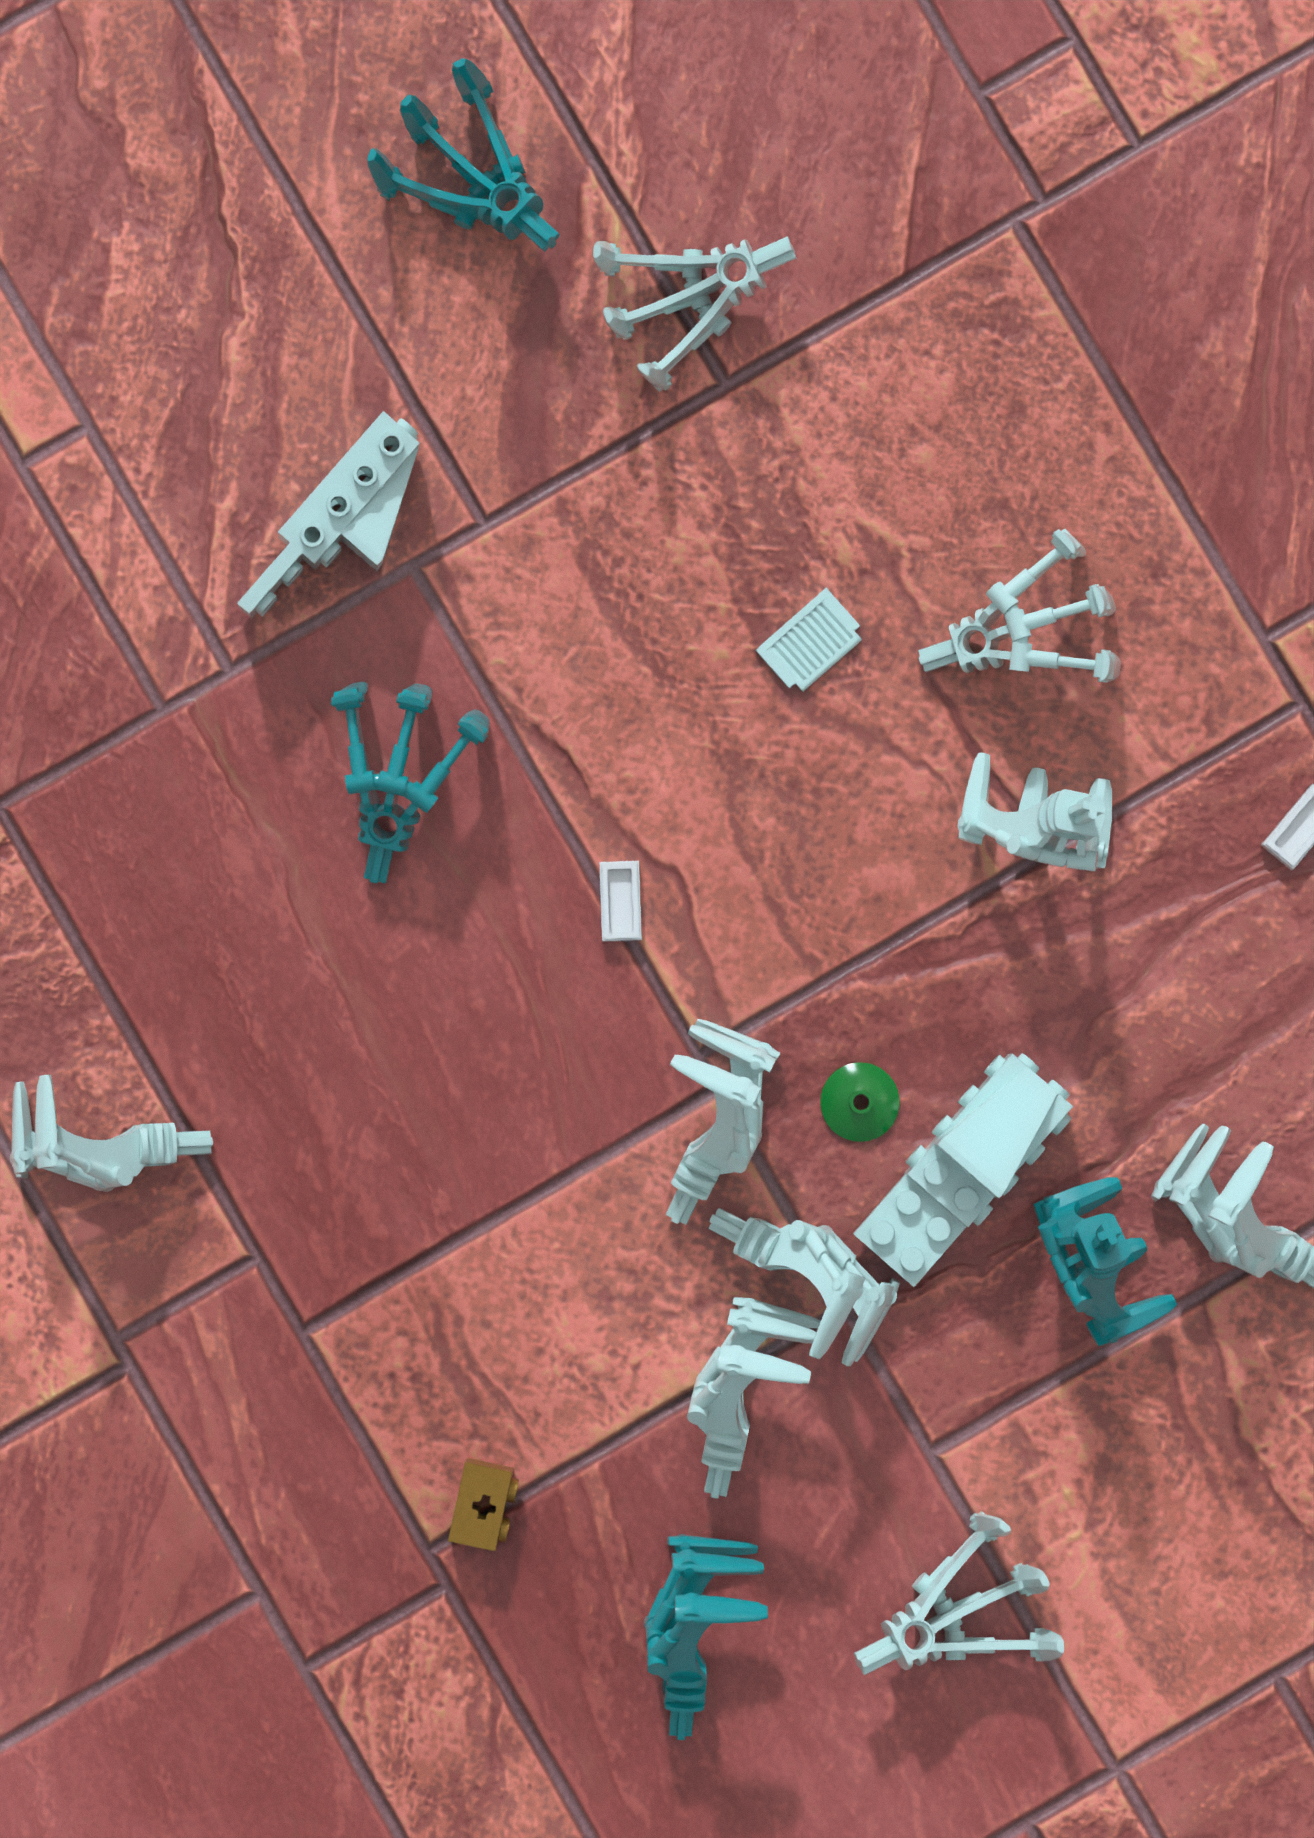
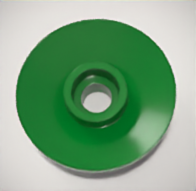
M860 1062L842 1066L830 1075L821 1092L820 1106L823 1118L833 1132L850 1141L865 1142L880 1137L891 1128L899 1112L900 1098L896 1084L884 1070L873 1064ZM859 1094L865 1095L868 1099V1106L863 1110L856 1109L853 1104L854 1098Z

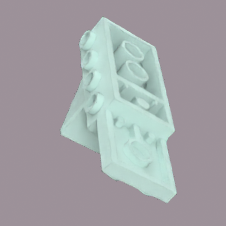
M383 411L281 527L278 535L279 539L287 545L286 548L237 603L239 608L251 619L256 613L263 617L277 601V596L274 592L282 583L289 587L304 570L302 568L303 565L300 564L302 560L306 561L314 569L320 564L327 568L341 552L340 548L342 546L338 544L340 541L344 542L373 569L379 570L383 564L419 451L420 443L417 441L419 433L402 418L395 422ZM392 446L390 451H387L385 449L386 447ZM361 476H367L363 482L359 479ZM341 505L336 512L333 510V507Z
M1013 1053L1007 1054L1005 1058L998 1055L984 1071L988 1076L979 1088L972 1085L959 1099L958 1103L962 1107L953 1118L946 1115L932 1130L931 1133L936 1136L926 1148L922 1145L918 1146L909 1156L905 1163L910 1167L905 1171L903 1177L853 1233L913 1287L916 1286L966 1227H969L972 1222L978 1226L993 1210V1207L989 1205L994 1197L1000 1198L1002 1195H1006L1019 1180L1015 1173L1024 1162L1032 1165L1043 1153L1045 1147L1041 1143L1051 1132L1058 1135L1072 1119L1067 1114L1073 1107L1066 1100L1070 1094L1053 1079L1048 1084L1036 1074L1040 1068L1023 1053L1018 1058Z

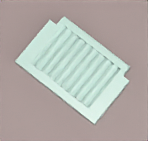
M825 588L755 651L789 689L796 684L804 692L862 640L855 632L860 625L832 593Z

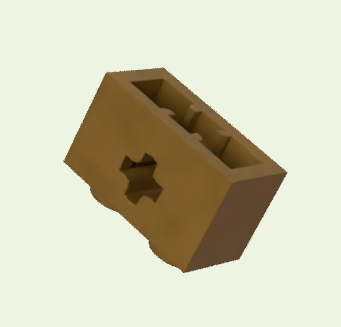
M471 1458L466 1459L448 1538L449 1542L491 1551L496 1550L498 1541L506 1543L511 1519L503 1517L506 1502H515L519 1479L512 1478L514 1468ZM483 1495L491 1496L490 1504L496 1506V1509H489L487 1515L480 1514V1506L474 1504V1501L480 1502Z

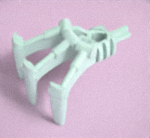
M788 236L755 251L752 250L749 242L744 239L740 242L739 248L731 243L726 245L725 254L718 247L711 249V255H703V250L684 249L683 256L621 254V248L616 247L614 243L597 241L594 244L593 260L599 267L600 272L605 273V276H615V273L620 272V265L654 267L655 270L678 271L682 272V278L686 279L685 290L630 312L626 308L621 309V307H604L603 316L607 325L616 334L617 338H622L623 340L632 337L631 334L635 332L633 324L662 313L668 315L692 306L694 311L700 313L698 317L700 321L660 362L654 361L652 363L637 364L638 371L659 392L663 389L666 391L671 388L673 377L668 372L692 349L695 351L713 333L719 337L730 327L732 322L725 314L733 305L736 307L742 303V292L747 297L755 295V286H759L761 289L767 287L762 273L797 258ZM738 261L745 262L747 272L744 278L736 282L731 281L728 274L731 265ZM702 268H717V273L702 280ZM726 285L719 298L712 304L708 294Z
M1058 529L1052 535L1051 543L1055 548L1029 570L1025 568L1006 585L1001 581L994 584L986 592V596L992 603L986 609L976 610L975 620L967 616L961 619L960 626L956 623L950 624L949 631L952 639L918 650L920 655L919 661L923 665L925 672L959 661L962 670L965 673L973 671L974 666L979 671L987 669L989 662L994 668L1002 667L1003 659L1010 660L1009 670L1029 672L1030 666L1058 669L1059 666L1094 670L1093 677H1097L1098 682L1108 683L1119 676L1121 669V660L1111 650H1101V653H1096L1095 660L1060 656V653L1032 650V644L1029 643L1028 637L1032 636L1031 629L1055 623L1059 619L1091 610L1092 615H1098V618L1110 616L1116 610L1114 599L1105 589V586L1100 587L1099 584L1089 586L1090 590L1085 592L1087 599L1056 609L1049 607L1029 614H1025L1023 609L1018 608L1019 601L1017 598L1062 558L1065 557L1068 560L1070 558L1075 559L1076 557L1086 556V550L1079 541L1066 529L1062 531ZM1003 613L1007 625L994 630L990 628ZM980 631L985 636L986 645L981 652L975 654L969 646V641L974 633ZM1011 637V652L998 650L999 641Z
M978 753L972 766L962 813L958 820V838L960 840L982 845L983 837L988 835L994 838L997 844L1006 848L1010 854L1031 861L1035 860V862L1059 867L1067 865V868L1087 871L1105 868L1109 853L1112 823V788L1110 780L1097 778L1089 794L1063 789L1052 793L1048 797L1046 770L1032 768L1026 780L1018 811H999L988 803L991 768L990 755ZM1068 839L1078 840L1076 849L1069 848L1068 850L1065 847Z
M697 1019L695 1025L690 1027L688 1034L697 1041L730 1059L731 1073L684 1055L675 1054L670 1063V1066L713 1091L717 1107L715 1123L707 1132L689 1144L671 1181V1184L677 1188V1191L666 1215L672 1218V1222L676 1224L681 1222L685 1225L688 1223L698 1200L708 1199L719 1175L733 1172L742 1173L746 1170L762 1137L764 1102L761 1100L763 1071L770 1072L775 1061L780 1056V1052L772 1048L768 1043L758 1041L702 1019Z
M51 1075L39 1076L36 1093L35 1132H33L29 1098L25 1083H15L10 1162L16 1178H28V1172L37 1167L38 1169H45L66 1176L67 1180L98 1191L109 1192L115 1187L131 1184L133 1177L137 1176L145 1166L171 1165L177 1162V1156L212 1153L213 1138L211 1137L210 1130L176 1132L175 1123L134 1125L126 1132L108 1140H92L74 1135L57 1124L54 1086Z
M1202 1123L1193 1132L1160 1179L1157 1180L1151 1198L1157 1201L1161 1197L1167 1198L1170 1196L1169 1200L1176 1203L1193 1225L1192 1230L1208 1250L1209 1256L1214 1262L1228 1263L1258 1278L1263 1277L1266 1272L1272 1271L1277 1276L1295 1283H1299L1302 1280L1314 1289V1246L1301 1238L1297 1233L1282 1226H1265L1257 1217L1252 1205L1251 1197L1272 1157L1274 1146L1264 1141L1257 1145L1219 1195L1209 1173L1224 1148L1231 1129L1221 1125L1197 1154L1209 1129L1207 1125Z
M721 1208L717 1209L715 1215L712 1214L709 1221L711 1224L708 1229L736 1243L733 1250L734 1254L758 1267L770 1271L779 1269L796 1270L807 1277L818 1289L827 1308L810 1348L809 1355L811 1357L820 1359L828 1351L845 1323L852 1307L858 1315V1319L844 1351L841 1363L851 1366L854 1361L857 1362L862 1357L891 1305L897 1299L899 1281L891 1277L889 1283L881 1282L878 1284L855 1259L856 1255L834 1233L832 1228L827 1225L817 1227L796 1220L791 1225L788 1224L779 1228L759 1218L750 1217L746 1222Z
M734 1297L732 1304L738 1305V1309H730L727 1325L733 1326V1329L721 1347L717 1346L702 1371L698 1374L687 1414L688 1421L697 1425L706 1434L701 1462L709 1466L704 1492L711 1493L712 1498L718 1499L719 1495L726 1497L732 1471L741 1470L750 1428L744 1405V1389L756 1378L795 1384H809L811 1371L805 1367L755 1351L768 1337L812 1344L817 1332L810 1328H819L820 1320L752 1298Z
M982 1511L970 1516L971 1523L969 1527L975 1532L951 1557L947 1556L930 1576L924 1572L915 1580L912 1588L920 1595L915 1601L905 1605V1613L899 1611L892 1615V1622L885 1620L881 1623V1628L885 1634L884 1638L853 1653L856 1658L855 1662L863 1675L894 1660H897L902 1669L909 1670L913 1667V1663L921 1666L927 1662L928 1658L934 1662L939 1660L942 1656L941 1651H946V1660H966V1654L995 1653V1650H1030V1657H1035L1036 1661H1051L1063 1655V1638L1061 1635L1045 1628H1034L1035 1632H1030V1640H995L994 1637H965V1631H961L960 1627L963 1624L962 1617L1013 1592L1019 1591L1020 1595L1026 1594V1596L1047 1591L1050 1583L1042 1570L1028 1564L1023 1565L1019 1563L1014 1565V1570L1010 1572L1013 1580L982 1594L976 1592L954 1603L951 1597L947 1598L945 1596L946 1590L944 1588L984 1541H995L998 1537L1011 1534V1528L1005 1521L998 1517L986 1515ZM933 1606L937 1616L924 1621ZM915 1626L920 1633V1640L918 1645L911 1649L905 1642V1632L909 1627ZM943 1628L945 1631V1642H935V1633Z

